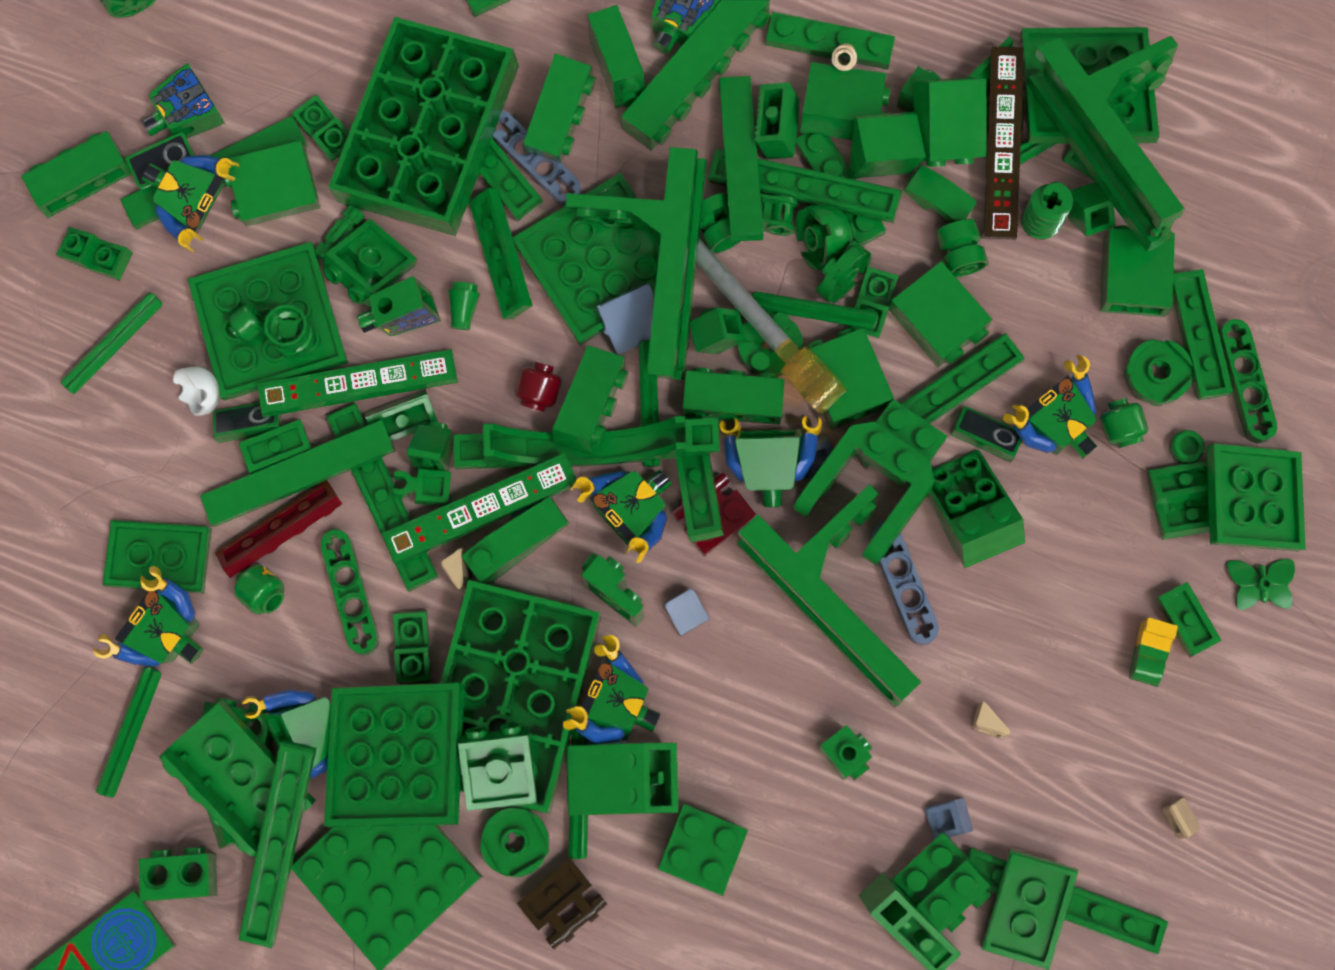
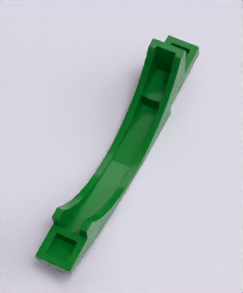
M675 416L646 426L605 431L601 444L594 445L591 455L553 443V433L519 430L493 423L483 424V434L453 435L455 470L521 467L522 470H527L563 453L567 455L571 467L634 463L716 453L720 451L718 418L685 419V416Z

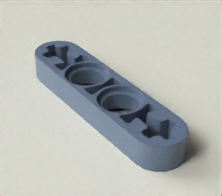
M502 111L499 123L507 122V130L512 134V137L508 139V135L502 129L494 132V141L560 205L566 206L567 193L561 195V187L556 182L558 176L560 182L565 187L573 185V194H581L580 182L562 163L530 152L520 155L514 151L515 145L525 140L528 130L510 113ZM542 162H548L553 165L554 170L548 176H540L536 172V167Z
M885 521L879 522L872 529L870 542ZM900 533L891 547L892 550L899 547L901 552H893L886 558L883 557L879 562V566L909 639L917 645H928L938 635V622L903 536ZM893 559L904 561L907 566L906 574L900 577L892 575L888 568L889 562ZM910 589L917 592L920 599L917 606L910 608L902 603L901 594L905 590ZM924 608L926 613L921 614L920 619L923 625L931 626V630L927 633L928 638H924L922 634H915L914 630L918 627L917 619L913 617L909 620L907 615L915 614Z

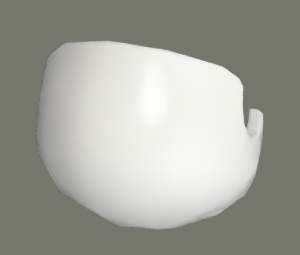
M196 366L175 371L173 382L180 384L183 389L178 399L189 404V409L195 416L206 415L215 410L220 397L219 386L215 376L209 370Z

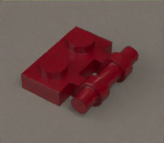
M723 472L717 475L714 481L724 536L693 542L704 557L746 526L757 515L737 489L727 497L722 493L721 489L730 483V480ZM682 499L679 500V505L670 511L677 522L685 517ZM686 527V528L684 529V532H685V533L687 534V536H688V531H687V527Z

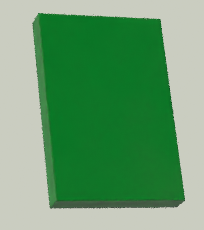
M111 520L102 585L112 588L145 590L141 586V576L149 581L155 580L156 577L149 573V567L156 566L161 570L162 579L168 578L188 593L204 594L212 528L208 526Z
M1010 848L981 949L1050 970L1079 872L1078 869Z

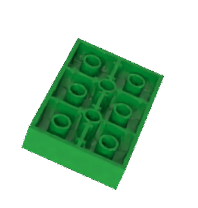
M394 16L328 186L336 201L456 236L490 146V141L493 138L519 68L514 49Z
M468 580L440 684L461 683L464 685L462 735H466L465 731L473 727H485L486 732L500 731V726L507 723H520L521 728H529L537 803L514 806L550 815L567 753V746L572 734V730H566L563 727V722L570 719L574 720L572 715L567 713L566 710L579 706L601 622L600 612ZM461 771L460 792L464 793V786H463V779H462V771Z

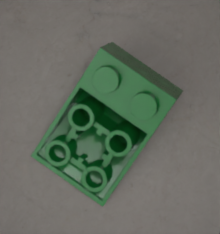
M979 450L932 469L934 484L928 497L950 545L964 568L1025 543L1024 519Z
M677 743L567 746L568 816L679 813Z

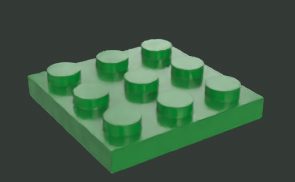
M1215 443L1208 445L1207 473L1210 545L1295 552L1306 550L1302 452Z

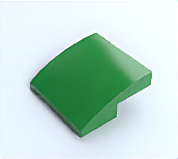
M1207 461L1148 470L1150 492L1162 540L1210 532Z

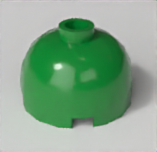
M830 204L804 207V210L798 212L795 222L797 242L803 240L807 252H801V255L807 265L814 270L823 269L832 258L838 260L855 237V227L852 221L848 219L841 209Z

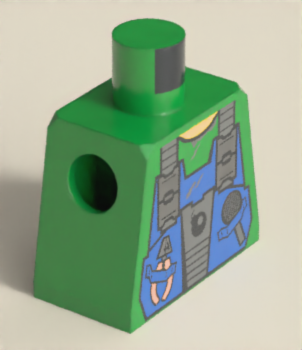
M657 0L651 15V29L659 34L654 40L653 46L660 52L669 54L675 42L683 45L721 0Z
M188 63L150 92L149 98L157 111L141 119L151 137L168 127L172 135L183 130L186 137L190 138L225 123Z
M414 276L370 295L369 303L371 310L357 315L359 325L364 333L380 328L389 336H396L441 321L432 292Z

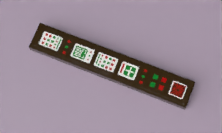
M991 47L984 239H1017L1024 47Z

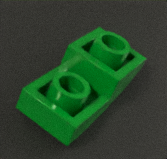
M316 94L296 109L292 115L306 134L332 162L341 155L349 132Z
M923 165L918 166L903 189L925 211L932 208L949 224L966 219L977 203L973 197L959 186Z
M69 227L56 256L79 267L120 281L133 252L127 247L101 240L95 234Z
M867 267L855 308L878 313L876 327L874 329H864L867 335L880 338L899 275L872 267ZM849 325V328H854L855 331L862 329V327Z
M428 610L394 612V657L397 683L431 680Z

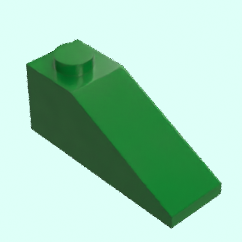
M549 496L487 535L465 552L462 558L480 583H494L570 523L552 497Z
M884 872L858 895L868 912L927 970H946L961 955L959 950L942 932L939 933L916 908L917 905Z

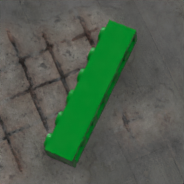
M721 0L621 116L622 129L651 151L658 143L660 145L664 144L671 135L673 125L678 120L682 122L688 116L692 109L691 104L697 97L701 99L707 94L712 85L711 81L716 75H723L729 68L734 54L737 51L741 53L748 46L752 33L756 29L761 30L770 18V0Z

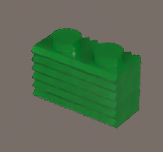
M788 82L762 84L759 87L761 90L759 92L760 97L758 98L760 102L757 104L759 107L757 112L759 114L756 116L758 120L756 121L757 126L755 129L757 131L754 133L756 135L754 141L767 159L793 158L795 156L800 99L794 92V89H792L793 87L790 86L791 83Z

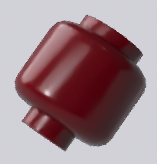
M535 361L534 368L528 366L522 368L515 390L516 397L521 400L520 405L545 412L546 407H553L556 404L562 380L557 374L553 373V366Z

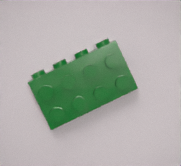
M221 700L169 746L159 758L164 770L170 776L176 777L186 787L189 797L195 802L201 803L210 813L212 821L218 827L224 828L233 837L236 847L240 851L248 853L251 857H255L277 758L231 708ZM307 792L303 812L316 801L309 792Z

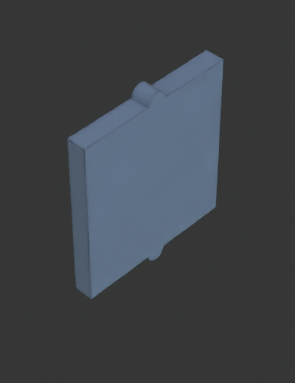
M647 282L596 306L605 327L603 332L609 336L617 355L638 346L640 341L650 340L654 295Z

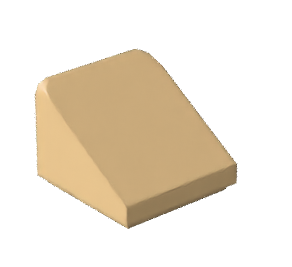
M460 548L441 561V565L455 587L466 591L468 580H471V569L462 558V555L468 550Z
M984 701L978 704L971 726L972 730L999 739L1009 736V728Z
M1181 798L1163 807L1162 811L1177 838H1188L1200 829V825L1185 798Z

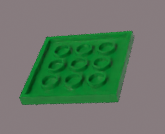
M1148 27L1022 28L1020 43L1021 47H1024L1023 81L1028 144H1069L1027 85L1028 76L1041 74L1045 69L1035 55L1038 46L1060 36L1089 76L1150 46ZM1147 89L1139 93L1126 104L1120 102L1111 107L1137 143H1157L1160 135L1155 90L1149 91Z
M621 173L585 194L637 198ZM564 206L512 237L515 247L580 346L603 333V328L605 327L596 306L646 282L649 283L651 291L655 296L661 234L644 221L634 220L633 225L615 224L614 220L602 218V223L582 221V217L575 216V212Z
M312 242L187 279L212 370L218 381L219 395L223 401L258 391L257 383L318 373L348 364L319 260ZM245 304H251L256 307L264 319L277 306L287 304L296 306L304 313L314 329L316 340L311 351L305 356L294 359L287 358L276 350L268 339L265 330L250 341L243 340L240 337L236 338L230 331L229 317Z
M444 683L332 688L324 813L325 827L459 825L461 764L458 741L462 737L463 684Z
M439 825L332 828L291 867L292 871L377 970H384L483 877Z

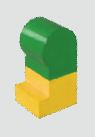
M1150 617L1140 623L1130 667L1129 678L1131 680L1154 687L1159 686L1178 626Z

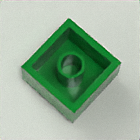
M684 804L658 870L723 896L748 830Z

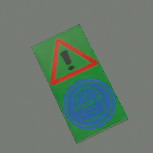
M133 891L32 970H146L175 948L176 944L146 902L140 901L138 891Z

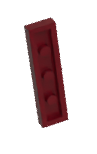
M328 480L320 483L216 551L215 554L222 569L229 578L233 577L243 569L249 568L252 563L266 554L274 552L287 540L303 533L307 527L322 517L333 513L336 508L342 505V502Z

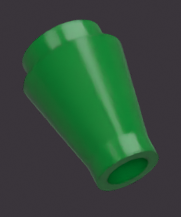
M452 282V288L448 290L452 329L470 330L480 293L477 292L478 285L467 282Z

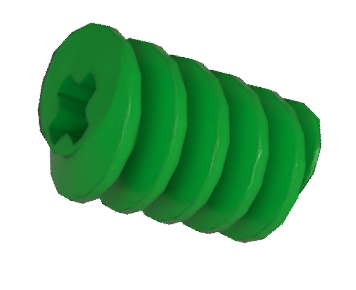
M1060 182L1041 185L1035 189L1021 219L1022 227L1029 236L1044 240L1053 237L1059 232L1073 206L1072 193L1068 187Z

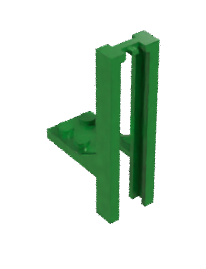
M1059 36L1037 47L1035 55L1045 69L1041 74L1028 76L1027 85L1145 251L1149 252L1170 240L1173 234L1170 229L1174 221L1182 216L1185 208L1111 107L1120 102L1126 104L1139 93L1147 89L1152 91L1161 86L1165 81L1169 66L1173 62L1178 44L1172 36H1169L1088 76Z
M669 148L664 200L567 193L566 207L575 212V216L582 217V221L602 223V218L614 220L615 224L633 225L634 220L644 221L661 234L647 374L655 375L657 378L683 381H685L690 332L689 322L691 321L707 164L705 158H698V151L696 149Z
M869 484L797 553L757 514L738 532L741 539L737 542V546L879 693L896 708L921 681L820 578L827 550L831 546L835 549L839 548L850 537L849 533L853 530L851 527L855 523L860 527L874 514L873 511L877 507L874 503L879 493Z

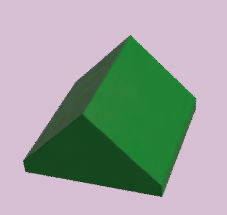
M915 112L855 116L849 166L850 179L910 174L926 158L919 120Z

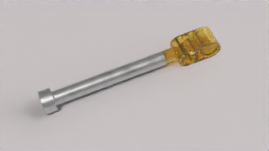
M699 238L696 264L785 362L786 365L781 369V372L816 411L824 414L847 391L845 386L812 350L806 346L800 350Z

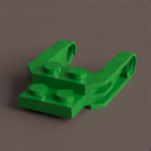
M893 399L876 422L850 426L801 493L793 509L805 518H808L811 509L821 496L825 497L855 454H859L863 461L898 485L908 488L862 554L864 559L877 566L932 490L934 477L931 461L948 436Z

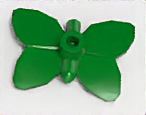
M1280 559L1270 565L1267 574L1264 565L1257 567V573L1252 565L1240 560L1227 563L1228 574L1233 582L1240 586L1236 596V606L1239 610H1245L1254 606L1259 599L1263 603H1266L1269 599L1273 604L1284 609L1291 608L1292 594L1287 585L1293 580L1295 574L1294 561L1291 559Z

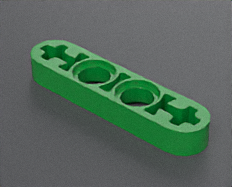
M1232 319L1227 321L1219 330V335L1233 389V396L1246 438L1255 444H1263L1276 434L1277 421L1251 330L1244 321ZM1232 328L1235 333L1241 334V337L1237 340L1240 351L1234 354L1231 351L1237 347L1236 341L1233 337L1228 338L1227 336ZM1238 358L1247 359L1251 364L1250 373H1239L1235 368V360ZM1253 389L1257 391L1260 396L1259 403L1256 405L1248 404L1243 398L1244 390ZM1260 409H1263V412H1261L1258 415V419L1256 413L1249 416V413H1254ZM1258 420L1260 425L1267 426V430L1263 432V435L1259 430L1254 431L1253 429Z
M338 529L330 530L322 537L321 551L345 637L350 649L356 654L362 656L370 655L378 648L379 635L354 546L350 537L345 532ZM334 538H338L341 542H345V545L340 547L342 557L347 559L350 556L351 560L340 561L332 566V561L337 562L339 560L336 552L328 547L333 545ZM343 568H350L354 571L355 575L352 583L345 586L338 584V572ZM352 599L361 600L363 603V611L357 617H350L345 611L346 604ZM368 619V624L361 625L364 633L367 636L372 635V639L367 641L368 647L363 648L360 644H355V640L360 637L358 628L354 626L350 629L349 624H360Z

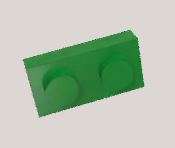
M301 419L238 443L250 474L312 449Z
M1188 582L1156 598L1168 622L1178 626L1176 635L1189 658L1222 641Z

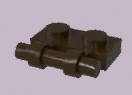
M571 858L517 902V905L538 931L549 922L555 928V931L546 938V941L553 949H556L564 941L568 943L575 937L573 933L586 922L590 921L592 923L599 917L597 913L608 904L600 894L590 902L584 898L582 894L593 885ZM574 902L580 910L564 923L558 914Z

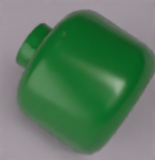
M251 304L243 305L229 317L230 331L236 338L240 337L243 340L250 341L265 330L264 317Z

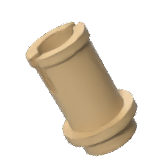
M843 43L833 51L832 63L838 70L848 71L855 66L857 53L851 44ZM847 53L850 55V59L844 60L840 57V54Z

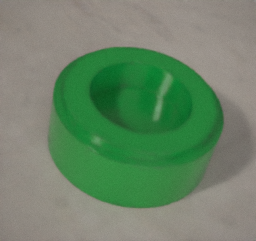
M1183 430L1172 438L1169 445L1170 454L1174 460L1181 464L1194 463L1201 458L1205 451L1204 440L1195 431Z

